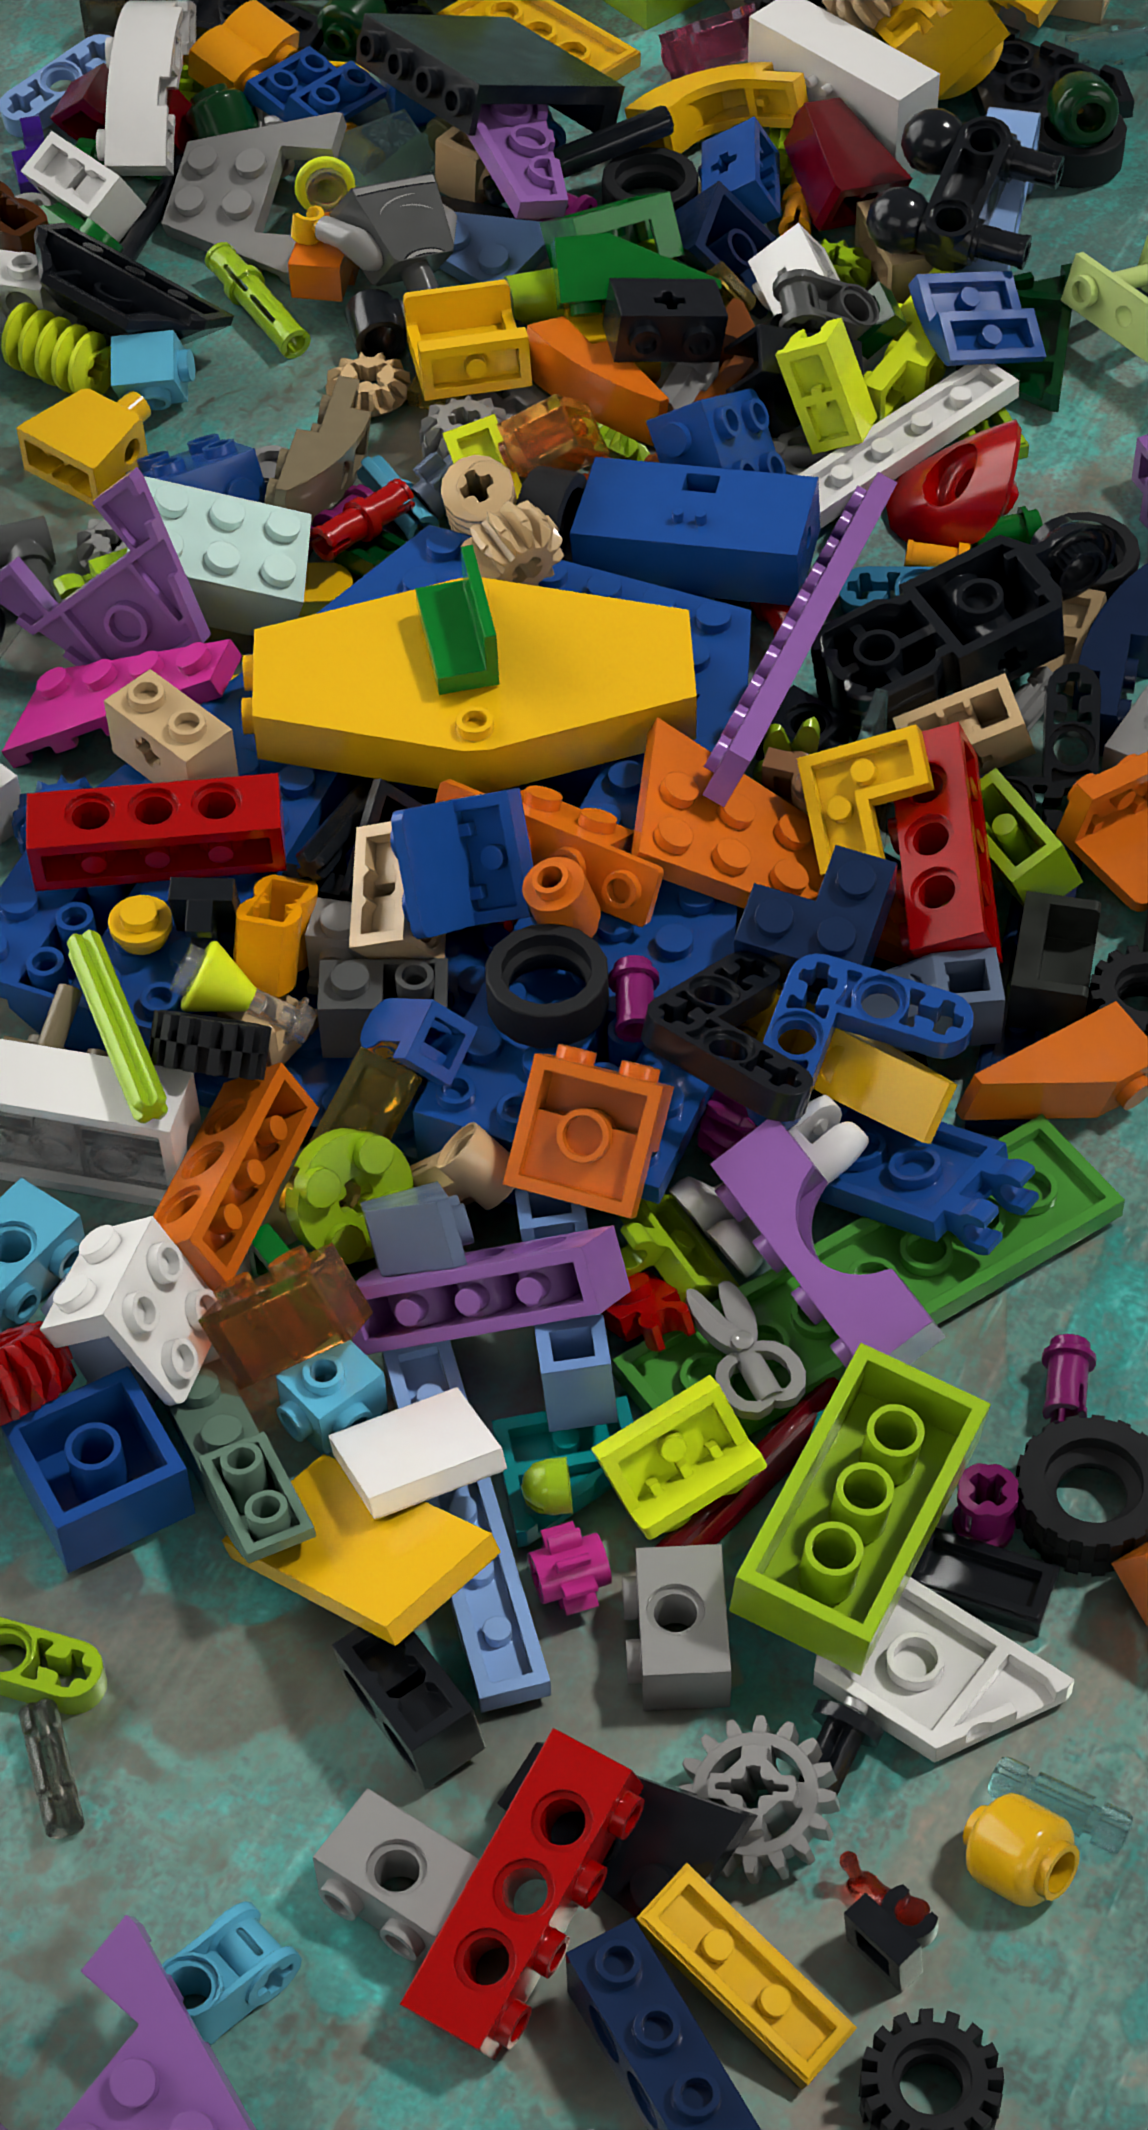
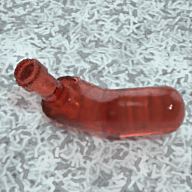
M851 1851L844 1852L840 1856L839 1863L849 1876L846 1888L850 1896L858 1900L866 1892L881 1906L884 1896L891 1889L884 1885L873 1873L862 1871L859 1865L860 1861L855 1853ZM910 1895L909 1904L898 1913L896 1918L904 1925L914 1926L919 1924L931 1912V1908L924 1899Z

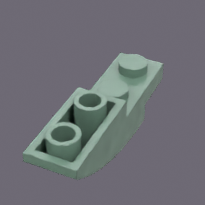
M220 1358L202 1365L185 1402L172 1406L164 1403L163 1405L185 1447L189 1466L231 1542L250 1564L316 1537L315 1528L264 1431L259 1432L222 1359Z

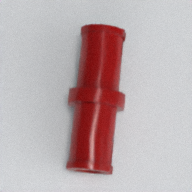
M395 478L366 498L356 497L345 503L342 513L310 530V538L314 539L310 542L312 548L320 558L325 561H331L338 554L359 541L369 542L380 536L383 526L414 509L415 502L411 501L414 498L413 492L404 481Z

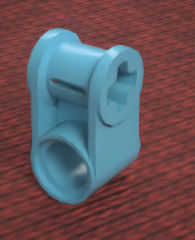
M244 1901L226 1910L213 1922L208 1930L162 1964L165 1972L172 1976L183 1997L185 1995L198 1994L207 1998L202 2005L193 2009H187L203 2040L210 2045L214 2044L220 2036L255 2008L269 2002L280 1994L294 1979L301 1967L302 1958L292 1946L281 1947L259 1923L261 1913L252 1902Z

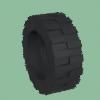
M1079 1415L1066 1417L1063 1422L1057 1424L1052 1422L1043 1427L1042 1433L1037 1437L1033 1435L1026 1443L1024 1455L1020 1454L1015 1477L1019 1483V1500L1017 1508L1014 1510L1016 1528L1021 1529L1023 1541L1030 1550L1034 1548L1041 1554L1043 1561L1065 1568V1572L1078 1575V1572L1091 1573V1577L1105 1576V1573L1115 1571L1111 1563L1148 1542L1147 1435L1143 1432L1139 1434L1131 1429V1425L1126 1422L1107 1420L1105 1416L1092 1415L1091 1418H1079ZM1091 1468L1105 1471L1114 1475L1123 1485L1126 1492V1505L1117 1517L1107 1522L1094 1523L1079 1520L1070 1516L1058 1501L1057 1486L1060 1480L1074 1469Z

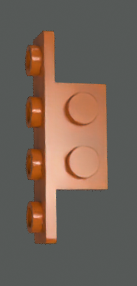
M448 779L439 784L435 803L485 793ZM533 785L521 790L533 865L535 866L539 862L552 857H565L574 860L581 866L600 905L601 911L638 927L649 924L652 919L664 870L657 864L631 854L634 830L617 824V818L607 811L596 808L580 809L563 802V796L551 788Z

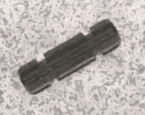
M51 1699L26 1703L21 1707L18 1715L46 1835L51 1839H62L66 1836L77 1835L83 1830L85 1821L57 1703Z

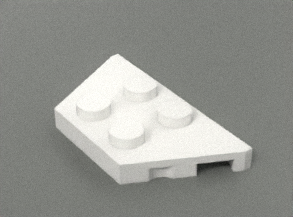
M911 1577L861 1676L817 1655L813 1685L843 1703L846 1696H851L869 1706L865 1715L867 1718L934 1763L1065 1702L1072 1694L1074 1684L1072 1677Z

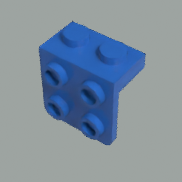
M751 388L702 399L646 421L660 463L786 474L784 461L775 450L768 428V411L757 393Z
M209 434L189 441L187 443L188 451L171 457L168 451H160L143 456L137 460L138 469L146 477L260 503L265 501L267 488L255 449L236 443L234 439L220 440L218 434Z
M520 788L451 799L393 812L391 817L390 843L400 868L404 890L402 897L403 912L405 918L410 923L411 932L416 939L431 938L475 925L533 916L522 893L524 878L534 865Z

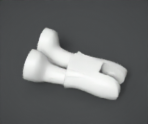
M822 1095L810 1101L807 1105L806 1113L799 1122L787 1130L829 1184L859 1158L867 1147L869 1138L855 1123L849 1121L840 1123L842 1116L840 1107L829 1096ZM690 1176L679 1180L669 1189L671 1195L710 1241L720 1249L730 1263L744 1277L748 1278L760 1267L764 1259L752 1242L762 1233L749 1216L738 1222L719 1199L714 1190L724 1182L711 1187Z

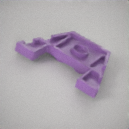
M138 467L101 493L92 502L130 551L60 603L55 601L19 556L0 569V604L17 615L16 624L30 634L34 635L39 631L65 650L63 657L75 666L91 664L101 659L114 660L136 656L147 651L159 652L187 647L196 642L204 643L211 635L146 480Z
M125 1915L81 1969V1972L138 2023V2027L55 2130H257L210 2044L203 2040L183 2004L185 1999L170 1974L165 1972L149 1942L152 1940L145 1927L135 1917ZM0 2123V2130H7V2129Z

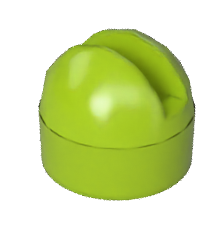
M567 1457L548 1458L533 1463L524 1473L521 1484L526 1504L538 1514L552 1516L573 1513Z

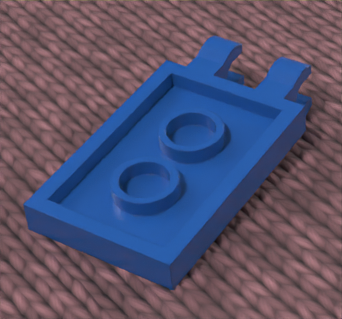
M833 1100L841 1109L840 1123L849 1121L858 1125L868 1136L869 1143L859 1158L846 1171L826 1186L818 1201L937 1242L948 1230L956 1235L970 1251L979 1255H989L1002 1241L1003 1234L987 1227L999 1214L998 1206L987 1200V1198L992 1195L1005 1210L1016 1215H1025L1039 1199L1037 1192L1023 1187L1035 1174V1167L1022 1159H1008L1005 1142L941 1122L931 1144L922 1143Z

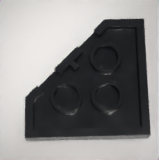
M1006 24L1004 25L1010 32V35L1004 39L1003 50L998 62L992 71L978 85L971 89L980 117L987 115L989 107L1037 113L1043 106H1046L1049 92L1055 83L1066 74L1076 71L1093 72L1111 87L1118 98L1119 114L1122 118L1133 117L1135 101L1123 71L1106 64L1099 71L1079 63V53L1046 40L1039 47L1019 39L1020 30Z

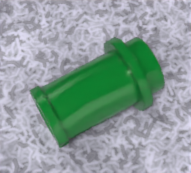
M1026 506L1018 507L1016 514L1000 517L989 533L980 541L972 544V547L974 548L998 535L1030 544L1035 532L1043 525L1039 511L1037 509L1028 511Z

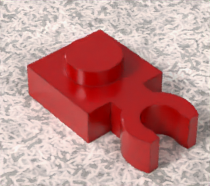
M647 1270L628 1277L631 1292L601 1313L604 1317L605 1327L626 1342L643 1335L645 1344L651 1351L660 1352L666 1348L662 1335L668 1332L682 1331L687 1336L696 1333L688 1305L681 1302L677 1289Z

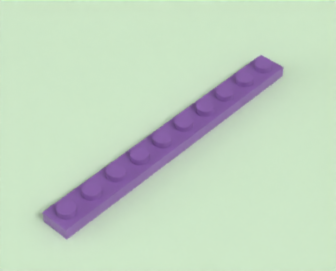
M878 472L868 490L857 485L704 765L706 769L714 773L702 794L708 799L725 807L749 766L895 489L897 482Z

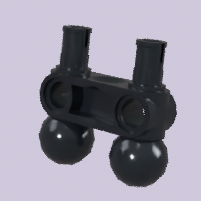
M943 108L925 109L915 114L903 130L901 147L904 157L911 168L924 175H940L929 202L922 193L910 187H893L879 193L870 204L866 220L869 234L876 246L891 254H906L917 249L918 253L924 254L926 261L932 267L941 271L952 272L961 270L966 266H970L972 262H976L978 258L1014 266L1017 269L1023 270L1029 257L1032 236L1027 234L1021 235L989 226L990 220L1006 182L1009 183L1012 179L1056 190L1063 174L1065 157L1021 146L1017 135L1011 133L1009 127L1002 120L995 117H976L962 124L957 115Z

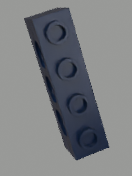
M634 1917L565 1953L568 1994L647 2130H761Z

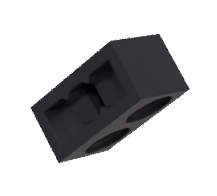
M357 1627L332 1644L347 1685L425 1790L486 1748L473 1708L414 1631L402 1642L394 1646L361 1627Z

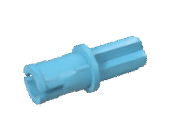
M380 455L373 458L365 457L361 461L362 467L357 471L358 479L373 492L386 486L388 482L395 478L401 479L390 464ZM401 479L410 487V489L414 485L409 480ZM415 494L414 498L411 499V501L415 502L414 509L394 520L404 532L408 541L420 532L417 528L418 524H421L424 528L428 525L439 527V521L436 516L429 512Z

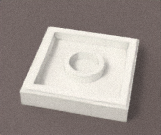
M458 1387L328 1435L334 1457L374 1519H380L507 1469L502 1447Z

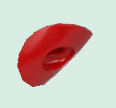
M1014 419L967 437L937 452L899 476L895 481L897 485L886 504L890 529L906 543L910 539L914 540V542L958 548L959 542L972 545L983 539L997 524L1000 517L1009 513L1019 496L1014 478L1020 451L1022 429L1017 420Z

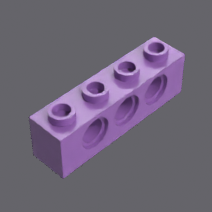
M614 1225L466 1252L465 1257L468 1265L452 1269L382 1277L379 1269H374L341 1289L339 1294L352 1341L367 1355L601 1314L631 1292L615 1228Z

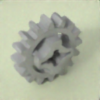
M764 1715L756 1716L752 1732L742 1733L734 1719L726 1721L728 1739L719 1744L707 1734L702 1736L700 1740L707 1756L703 1761L694 1758L684 1759L682 1766L687 1775L693 1780V1784H684L677 1787L696 1793V1796L727 1807H736L758 1815L721 1871V1876L728 1878L735 1871L738 1864H741L750 1884L759 1883L763 1867L773 1866L781 1880L789 1878L788 1859L796 1855L801 1861L811 1865L815 1861V1857L808 1844L810 1840L814 1837L820 1840L831 1841L834 1835L830 1824L822 1817V1814H832L840 1811V1802L836 1792L825 1789L837 1781L830 1762L818 1763L823 1753L818 1742L813 1737L798 1745L799 1734L792 1722L786 1721L780 1727L777 1734H772ZM779 1758L792 1765L802 1775L804 1782H797L794 1775H781L776 1765V1759ZM766 1789L769 1795L760 1796L758 1808L748 1809L745 1803L755 1802L757 1790ZM792 1825L785 1833L780 1835L785 1829Z

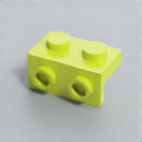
M711 1375L706 1376L591 1448L626 1512L648 1540H652L662 1533L672 1532L681 1528L690 1520L694 1513L721 1496L740 1491L750 1482L753 1476L767 1467L763 1455L748 1439L720 1385Z

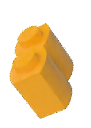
M257 0L248 1L237 8L222 25L211 28L189 49L188 75L205 88L226 83L228 89L235 88L243 92L247 80L299 52L300 32Z
M276 874L265 876L255 884L253 897L242 902L237 908L233 960L257 988L253 1000L267 1002L280 999L295 987L297 973L308 967L305 933L318 897V885L315 881Z

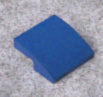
M1012 271L916 274L908 284L923 330L938 357L946 366L1042 362L1047 357L1034 308L1022 309Z

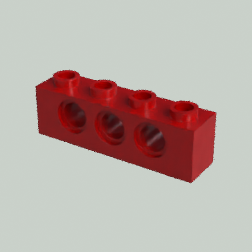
M958 721L922 731L935 790L891 802L892 804L894 803L896 817L888 819V832L894 851L897 855H900L901 869L897 870L896 894L900 904L906 907L907 922L899 924L900 941L908 960L917 959L936 952L996 947L998 961L1002 963L978 758Z
M278 773L27 793L26 851L35 891L168 881L170 877L204 878L287 871L284 815Z
M555 1728L551 1730L400 2005L417 2017L494 2061L502 2046L511 2049L517 2043L529 2022L532 2007L527 2005L526 2002L541 1976L547 1979L550 1978L558 1969L567 1952L570 1937L564 1933L579 1906L587 1909L594 1902L604 1884L607 1867L602 1865L612 1844L616 1837L625 1840L633 1831L641 1816L645 1800L639 1795L644 1785L633 1770ZM568 1812H581L585 1814L586 1823L584 1831L575 1842L568 1845L552 1843V1827L560 1816ZM534 1879L546 1881L548 1894L542 1907L532 1914H516L514 1897L520 1886ZM491 1949H507L509 1967L506 1974L494 1984L480 1985L476 1978V1967L479 1959Z

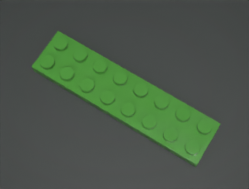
M1041 1114L997 1139L1006 1143L1008 1159H1022L1035 1167V1174L1023 1187L1037 1192L1039 1199L1025 1215H1016L1005 1210L992 1195L987 1198V1200L996 1204L999 1208V1214L987 1227L1003 1234L1002 1241L989 1255H979L970 1251L956 1235L948 1230L937 1242L864 1216L815 1243L814 1247L820 1261L827 1267L839 1272L862 1275L892 1268L909 1287L935 1323L939 1324L1123 1215L1125 1199ZM785 1267L776 1273L771 1268L738 1287V1289L747 1298L756 1317L757 1341L779 1342L788 1346L800 1357L806 1370L805 1394L799 1400L800 1402L827 1378L835 1377L840 1381L846 1371V1367L830 1347L839 1336L827 1320L823 1319L815 1325L791 1295V1292L799 1287L800 1284L789 1269ZM719 1298L711 1304L724 1316ZM695 1326L696 1333L691 1336L685 1335L682 1331H672L662 1335L666 1348L660 1352L649 1350L644 1341L612 1359V1374L642 1412L647 1414L706 1376L711 1375L715 1380L717 1365L727 1354L718 1350L703 1338ZM765 1360L780 1387L786 1388L791 1382L788 1370L779 1362ZM741 1373L730 1377V1385L738 1396L746 1401H756ZM795 1406L783 1409L774 1408L769 1415L760 1420L741 1419L738 1416L737 1418L746 1435L749 1436L790 1412Z

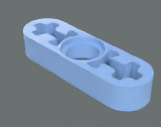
M97 34L87 37L7 91L0 99V113L6 131L13 136L23 138L19 118L36 115L40 117L43 130L54 122L50 119V116L66 91L56 92L51 90L50 87L60 80L74 81L100 64H106L105 40L106 37L112 36Z

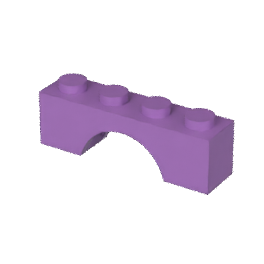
M767 1119L710 1163L724 1182L714 1190L738 1222L749 1216L762 1233L752 1242L771 1268L778 1273L787 1267L798 1281L800 1286L792 1291L791 1295L815 1325L826 1319L839 1336L830 1347L846 1369L860 1343L910 1365L946 1337L909 1287L892 1268L876 1273L858 1275L836 1271L820 1261L812 1238V1220L817 1202L828 1182L780 1121Z

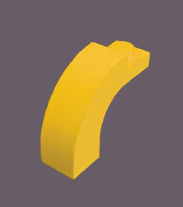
M749 62L710 68L674 79L639 97L625 108V114L628 119L660 105L666 106L673 119L674 132L667 137L640 148H666L682 154L701 139L728 130L754 116L762 127L791 128L796 112L809 100L804 73L774 71L772 62Z

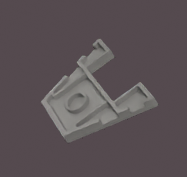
M333 112L188 141L161 222L166 235L206 252L217 243L228 242L247 265L255 266L260 272L264 269L280 277L281 282L290 285L288 262L296 241L291 238V235L263 233L285 160L310 161L321 156L338 158L347 128L343 113Z

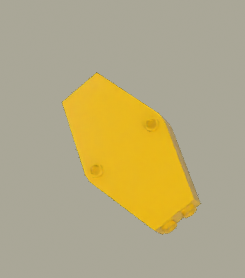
M481 577L497 635L499 685L442 695L438 693L416 604L415 589L254 629L253 654L243 655L242 660L245 691H253L252 697L242 698L241 701L244 735H255L257 757L261 760L374 779L381 778L386 781L438 789L441 782L451 779L483 793L497 792L645 753L647 733L657 717L690 739L695 740L697 693L689 610ZM458 578V579H454V580H450V581H446V582H442V583H438V584L449 583V582H454V581H460V580H463V578Z

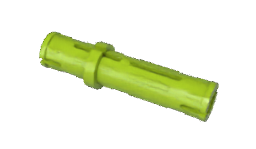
M220 242L212 246L206 253L205 265L222 282L224 293L235 305L242 306L257 325L279 348L282 355L288 359L301 356L308 349L311 337L265 286V278L255 266L247 265L228 242ZM240 279L247 286L248 289L244 287V285L240 282ZM266 311H268L274 317L275 321Z

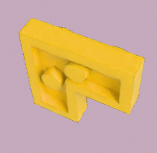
M916 724L796 758L820 875L824 878L835 845L885 859L874 806L935 790L923 734Z

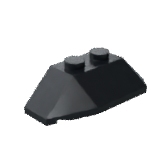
M68 223L36 226L34 242L40 283L61 309L76 316L77 324L85 326L88 331L118 336L174 330L182 345H185L231 326L234 315Z

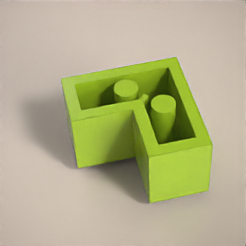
M994 768L982 777L980 783L993 885L1001 880L1023 908L1026 891L1065 896L1080 885L1083 881L1063 844L999 770Z

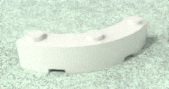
M128 1L119 15L114 37H106L105 60L106 66L109 68L105 129L97 130L96 152L98 160L104 161V166L119 176H174L176 117L174 114H169L167 97L168 90H178L183 68V55H189V49L196 42V5L192 1Z

